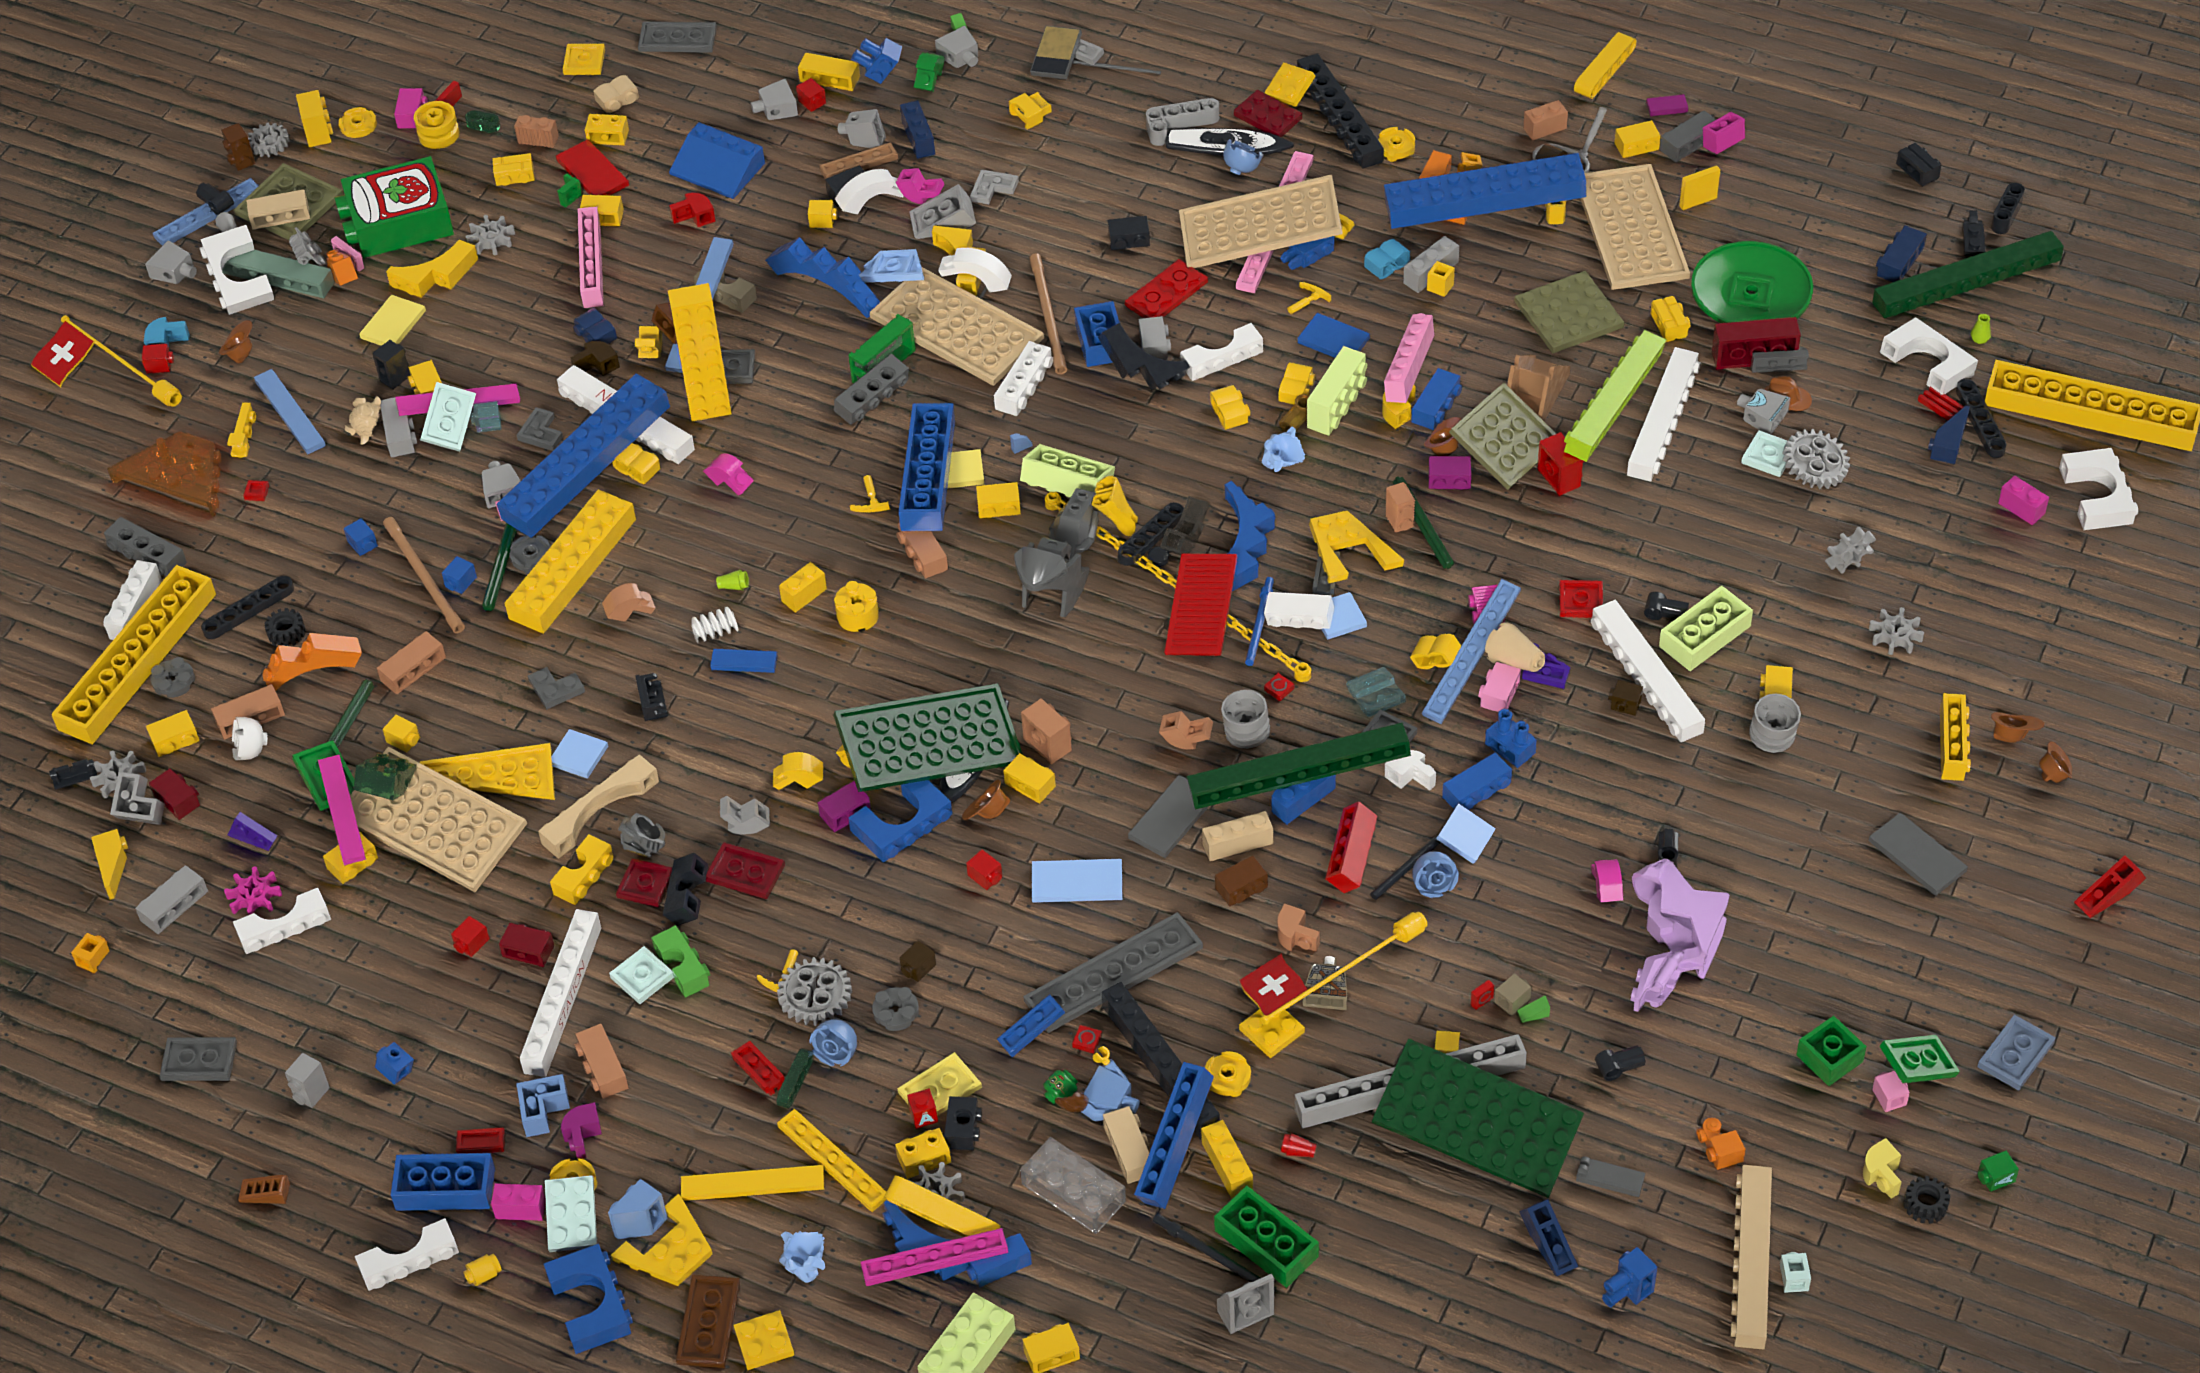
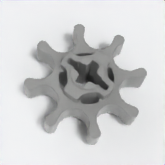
M484 215V223L480 225L469 224L470 231L473 234L466 235L467 243L475 244L477 254H481L484 249H492L493 255H497V247L501 245L512 246L511 239L507 236L515 235L514 226L504 227L506 226L504 216H500L498 221L490 222L488 215Z
M1857 527L1854 534L1849 537L1842 533L1840 534L1839 544L1827 548L1832 556L1827 558L1825 562L1831 570L1836 567L1841 574L1852 563L1859 567L1861 566L1862 556L1874 552L1869 544L1874 542L1876 538L1870 531L1865 533L1861 527Z
M1903 607L1899 609V614L1896 616H1891L1887 614L1885 609H1881L1879 618L1883 622L1870 621L1869 631L1879 633L1873 636L1872 644L1876 646L1882 642L1889 645V655H1893L1894 648L1897 646L1904 647L1907 653L1910 654L1914 645L1911 640L1923 641L1924 632L1913 629L1919 627L1920 617L1912 620L1905 619L1903 617L1905 611Z
M110 751L112 759L109 763L101 764L98 761L94 762L96 771L101 773L97 776H91L90 781L93 787L104 785L100 789L103 798H107L109 793L115 790L119 772L133 774L146 772L144 762L132 764L136 761L133 751H129L128 755L123 759H117L115 751Z
M944 1162L939 1163V1170L934 1174L927 1173L923 1165L918 1167L919 1175L923 1179L915 1184L936 1194L940 1192V1196L950 1201L958 1200L964 1202V1192L953 1189L954 1185L962 1182L961 1173H956L953 1177L944 1176Z

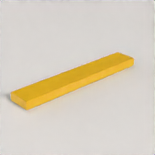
M793 1109L777 1122L780 1130L819 1165H823L824 1170L871 1212L886 1201L884 1196L887 1191L796 1109Z
M823 1165L681 1176V1197L683 1201L824 1190Z

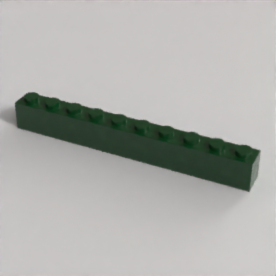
M2048 231L1875 288L1872 303L1884 319L1975 288L2056 263L2062 258L2064 245L2053 231Z
M1402 722L1189 775L1187 780L1196 810L1411 756L1410 744Z

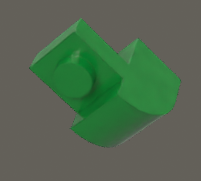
M927 52L920 54L916 64L915 89L934 92L937 75H942L945 61L944 56Z

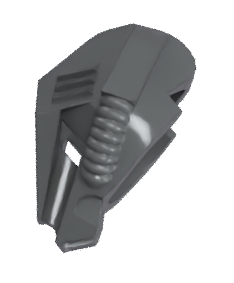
M635 813L631 818L625 817L618 830L622 832L620 836L624 850L645 857H651L652 852L657 853L666 844L664 840L666 834L663 828L658 823L654 825L645 815Z

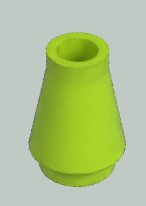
M1980 314L1970 333L1974 342L1983 344L1991 338L1989 315Z
M742 570L718 576L716 579L718 589L743 591L744 588L749 587L748 574Z

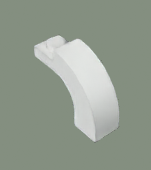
M875 169L861 173L851 179L840 190L835 200L842 211L858 214L863 205L875 195L890 194L903 198V194L896 184L898 178L892 177L888 170Z
M957 248L955 255L942 258L938 270L941 276L959 273L974 275L984 282L989 292L1007 290L1012 276L1007 267L995 256L974 248Z

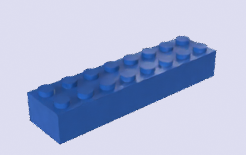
M918 403L912 405L899 505L901 531H943L955 429L953 403Z

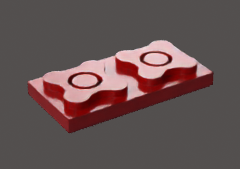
M1178 259L1126 299L1125 306L1142 318L1165 317L1207 284L1208 277L1193 267H1187V263Z

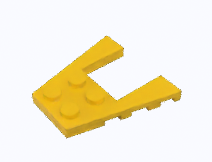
M1342 511L1310 519L1309 526L1314 542L1317 543L1318 554L1322 558V566L1324 572L1327 573L1328 583L1346 580L1349 574L1334 553V550L1366 544L1384 571L1403 567L1404 559L1350 512Z

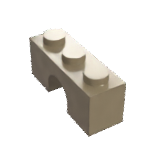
M701 270L694 276L695 285L697 283ZM723 271L713 299L716 302L729 306L733 310L743 313L757 299L755 285L740 277L735 282L726 284Z

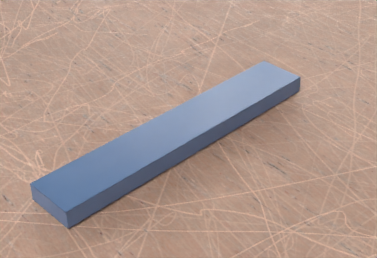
M249 178L228 190L227 192L234 200V205L224 212H229L236 208L258 185ZM205 203L153 232V236L162 246L167 241L174 243L215 220L218 215Z
M272 369L254 377L256 384L307 455L326 446L323 438Z

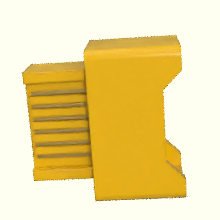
M1039 92L1030 96L1023 93L1009 100L1010 114L1018 116L1025 123L1027 130L1042 123L1043 116L1052 112L1051 104L1047 103L1039 95Z

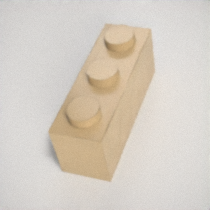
M304 189L246 200L252 230L310 219L309 205Z
M1264 811L1202 828L1203 847L1209 861H1214L1273 844V827L1267 812Z
M1130 1106L1103 1114L1105 1132L1127 1184L1139 1181L1150 1152L1147 1148L1149 1146L1147 1136L1139 1130L1141 1125L1138 1115L1132 1113Z

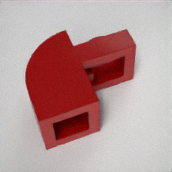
M687 193L685 194V200L669 205L671 219L674 224L693 218L697 227L716 222L714 208L710 200L703 194Z

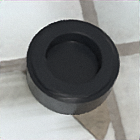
M1154 547L1149 550L1148 559L1155 566L1163 567L1169 562V552L1164 547Z

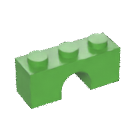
M675 925L651 937L654 950L665 965L672 962H682L679 966L673 968L672 972L674 981L685 998L709 986L708 976H710V972L705 963L701 964L699 962L700 958L694 947L690 948L688 945L689 940L685 932L680 933Z

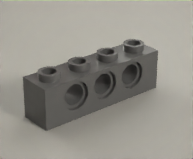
M890 354L835 398L834 411L850 425L862 420L869 410L875 409L884 398H889L894 390L907 383L909 368L893 354Z
M122 517L118 518L104 532L106 544L111 550H117L128 559L132 558L135 561L156 563L161 576L167 577L176 565L183 567L187 563L181 548Z

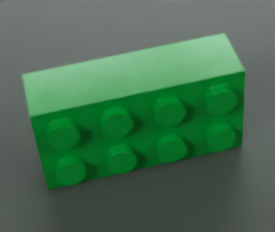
M1248 1186L1243 1188L1214 1216L1215 1232L1265 1272L1272 1274L1274 1279L1285 1288L1319 1257V1242Z

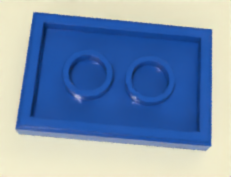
M1316 313L1299 335L1298 343L1336 358L1343 346L1360 352L1370 339V333Z

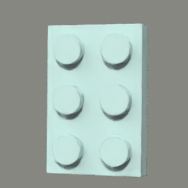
M436 382L420 441L460 452L476 393Z
M593 1176L545 1180L549 1252L585 1249L596 1245L597 1231Z

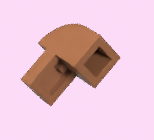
M635 583L616 587L602 602L607 618L626 622L634 610L652 614L655 610L650 593L639 591Z
M1182 711L1163 715L1159 733L1168 743L1175 747L1196 749L1197 742L1210 739L1213 721L1209 717L1190 721Z
M1284 904L1278 915V940L1289 951H1292L1295 945L1306 950L1317 951L1320 945V932L1304 927L1305 910Z

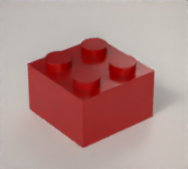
M1561 432L1539 441L1537 466L1538 471L1559 496L1581 487L1582 466L1584 463L1583 460L1564 452L1567 443L1564 442L1565 436Z

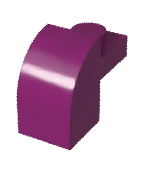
M595 1102L571 1109L562 1120L561 1130L564 1141L569 1142L570 1151H575L578 1159L587 1158L583 1138L602 1134Z

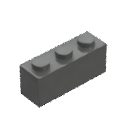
M1706 111L1692 116L1689 120L1661 136L1660 151L1674 162H1678L1703 146V127L1716 119Z

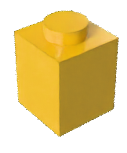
M833 200L809 201L808 220L810 228H833V222L837 220V208H834Z
M1436 261L1427 275V291L1445 297L1454 285L1455 268Z
M395 715L382 729L386 743L406 753L420 739L417 725L398 715Z

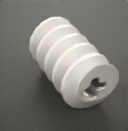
M728 607L724 608V614L720 609L716 610V616L712 612H708V619L704 614L700 615V621L696 617H692L691 626L697 643L700 636L705 642L707 634L712 639H715V632L723 636V629L728 634H731V627H734L738 632L735 616Z

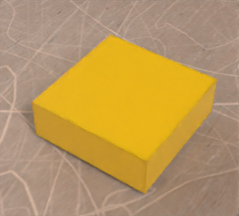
M1436 1031L1435 1050L1445 1054L1457 1051L1459 1049L1460 1032Z

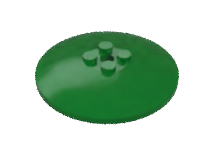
M1742 241L1722 245L1700 259L1692 274L1691 289L1693 297L1702 311L1719 323L1796 317L1798 319L1811 303L1813 280L1806 265L1791 252L1769 243ZM1754 291L1755 294H1749L1747 292Z

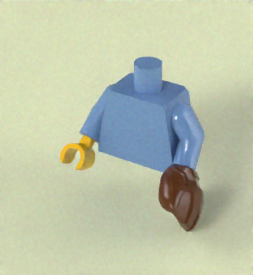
M1103 1046L1098 1048L1103 1058L1098 1053L1093 1054V1060L1096 1063H1103V1066L1099 1065L1084 1094L1075 1092L1071 1097H1057L1055 1099V1103L1065 1111L1081 1112L1093 1121H1103V1114L1130 1106L1133 1113H1136L1140 1104V1100L1131 1097V1083L1112 1059H1108L1110 1055L1109 1050Z

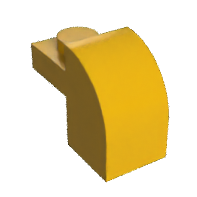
M639 326V339L635 338V347L639 350L638 358H660L663 332L657 326Z
M1413 385L1406 403L1386 402L1385 392L1383 394V418L1395 429L1411 420L1410 403L1415 401V385Z
M803 752L783 755V764L773 769V787L778 790L794 781L808 789L823 780V762Z

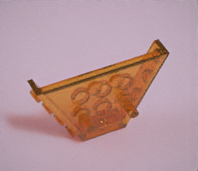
M179 431L166 439H156V444L107 468L113 483L126 479L209 507L211 516L214 517L216 508H219V500L216 495L220 492V486L217 478L221 477L218 463H221L222 459L220 450L217 451L214 442Z

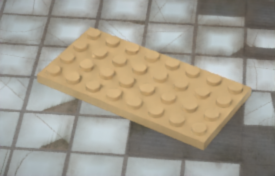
M1646 164L1584 173L1586 178V197L1580 199L1611 290L1690 279V271L1652 165Z
M1332 175L1179 210L1187 267L1193 268L1343 234Z
M923 267L924 280L903 281L870 311V318L884 326L896 318L897 314L908 318L913 323L915 343L993 386L1011 370L1029 341L1039 344L1044 339L1043 332Z
M390 747L384 751L350 795L359 830L473 892L478 890L527 825V821L517 814Z

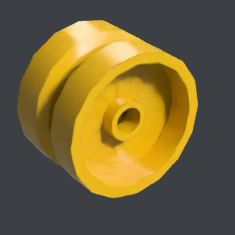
M432 101L423 104L415 111L414 122L419 141L423 146L431 149H441L455 143L459 138L460 131L455 110L449 103Z

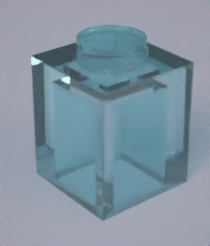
M497 401L473 404L474 413L470 414L471 424L476 425L477 433L502 430L501 414Z

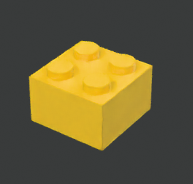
M319 90L296 94L309 147L331 143L330 135L333 134L331 123L327 124V122H331L327 109H323L327 108L325 98L320 97Z

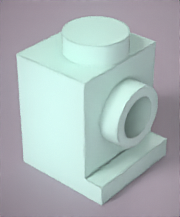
M1790 1252L1781 1255L1780 1269L1784 1293L1809 1291L1811 1275L1806 1253Z

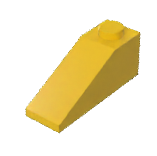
M117 829L91 837L103 883L110 900L115 898L127 860L125 849H128V844L125 836L120 837Z

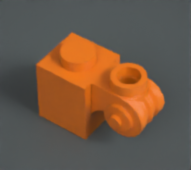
M337 249L327 252V268L331 269L337 284L341 286L358 279L352 261L347 254L339 253Z
M1708 1118L1703 1122V1126L1696 1130L1700 1143L1705 1142L1707 1146L1706 1155L1708 1160L1714 1163L1717 1170L1744 1162L1746 1149L1737 1131L1734 1130L1720 1134L1721 1122L1716 1118Z

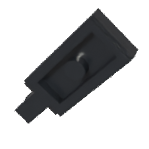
M1969 210L1968 220H1964L1962 228L1964 256H1976L1986 252L1984 224L1978 220L1977 210Z

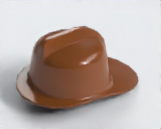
M250 320L241 322L231 331L226 342L219 350L220 355L226 354L238 364L245 360L253 347L248 336L252 329V322Z
M1788 376L1772 378L1770 385L1764 389L1790 397L1789 410L1804 411L1812 403L1811 395L1803 388L1798 387L1795 380Z
M1452 417L1441 422L1424 442V446L1430 448L1437 456H1449L1458 448V441L1449 431L1462 419Z
M2001 712L1991 714L1992 720L1995 721L1994 738L2006 742H2018L2025 738L2029 730H2039L2045 725L2042 720L2032 716L2010 715Z
M2049 742L2047 752L2039 761L2043 780L2045 782L2052 780L2055 783H2059L2067 778L2072 779V765L2068 756L2056 743Z
M994 781L980 797L969 805L964 811L962 819L967 820L976 814L986 819L999 816L1010 803L1009 797L1000 789L1001 781Z

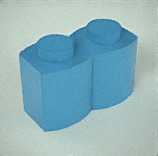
M1390 239L1383 242L1379 248L1366 253L1364 267L1379 279H1384L1395 270H1399L1410 261V251L1395 239Z

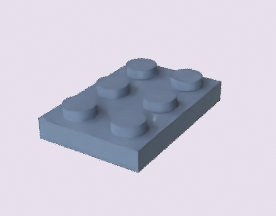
M2014 1014L1980 1059L1977 1067L2019 1091L2053 1046L2056 1038Z

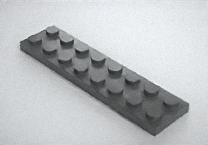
M1177 912L1024 995V1002L1032 1010L1050 994L1061 1006L1065 1013L1045 1029L1047 1033H1050L1101 1005V992L1122 982L1128 990L1203 949V943Z

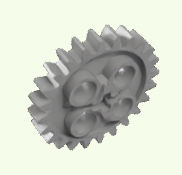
M1804 429L1802 433L1797 431L1795 436L1791 435L1782 452L1784 455L1782 461L1787 462L1785 468H1791L1789 474H1796L1795 480L1801 478L1803 485L1809 482L1810 488L1817 484L1819 489L1823 485L1829 489L1831 485L1835 487L1838 482H1842L1850 467L1848 463L1850 457L1846 456L1847 450H1841L1843 444H1836L1837 438L1831 440L1829 433L1823 436L1822 430L1816 434L1814 429H1811L1810 433Z
M813 957L811 963L803 959V965H799L796 962V969L793 970L788 967V975H781L782 981L778 982L779 989L777 990L779 1005H782L783 1013H788V1018L795 1016L796 1023L804 1019V1023L807 1025L811 1020L814 1026H816L818 1020H821L823 1023L828 1017L831 1020L835 1019V1013L842 1015L841 1008H848L847 1001H851L852 993L850 977H847L846 970H841L840 964L834 967L833 960L825 964L824 958L820 962H816L815 957ZM817 976H819V979L817 980V986H818V988H816V979H817Z

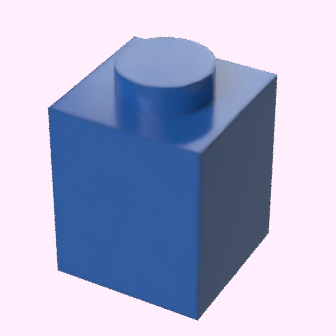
M362 518L344 527L347 542L359 556L378 547L374 532Z
M458 556L442 572L446 588L460 594L477 578L474 564Z

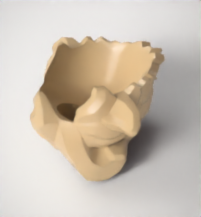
M378 396L372 403L366 402L365 398H356L353 402L355 408L349 416V423L351 424L345 425V431L351 433V435L357 433V435L361 436L360 444L362 445L368 442L369 437H373L372 431L377 425L379 412L381 413V400Z

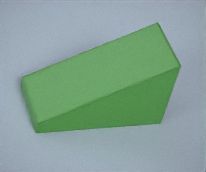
M962 13L950 16L951 27L954 31L963 26L967 28Z
M1546 995L1517 1010L1521 1023L1549 1017L1550 1005Z

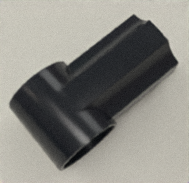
M204 182L198 186L196 191L197 197L207 203L216 215L234 205V200L227 191L223 190L220 192L209 183L206 184Z
M1651 592L1647 597L1644 615L1651 620H1660L1662 617L1677 619L1688 611L1689 603L1667 599L1660 592Z
M1665 828L1659 832L1657 861L1668 859L1674 862L1675 867L1678 868L1679 834L1673 829Z
M1638 1045L1617 1052L1609 1049L1604 1050L1595 1057V1062L1606 1081L1615 1080L1623 1072L1644 1066L1646 1063L1644 1052L1641 1046L1639 1047Z

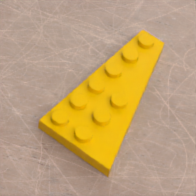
M550 743L420 761V764L469 790L555 800Z

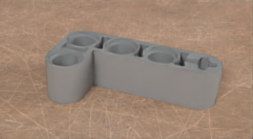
M1214 98L1157 106L1146 111L1147 132L1150 142L1155 146L1165 144L1169 129L1203 126L1219 121V102Z

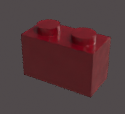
M170 768L149 782L153 796L165 803L164 807L178 820H181L200 806L197 798L199 793L193 785L188 786L184 777L180 773L176 774Z
M513 923L508 924L499 943L502 957L541 967L545 966L555 946L550 932L544 929L530 928L524 924Z

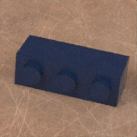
M919 101L901 104L902 124L916 158L935 155L934 137Z
M1906 225L1901 232L1898 231L1893 243L1888 244L1884 256H1880L1876 263L1878 268L1877 276L1891 282L1902 280L1925 248L1927 233Z

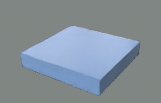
M1350 592L1332 597L1334 613L1330 629L1322 628L1327 640L1367 627V622Z
M569 729L552 755L553 767L588 779L607 750L608 742Z
M1458 804L1436 839L1474 864L1495 831V828Z

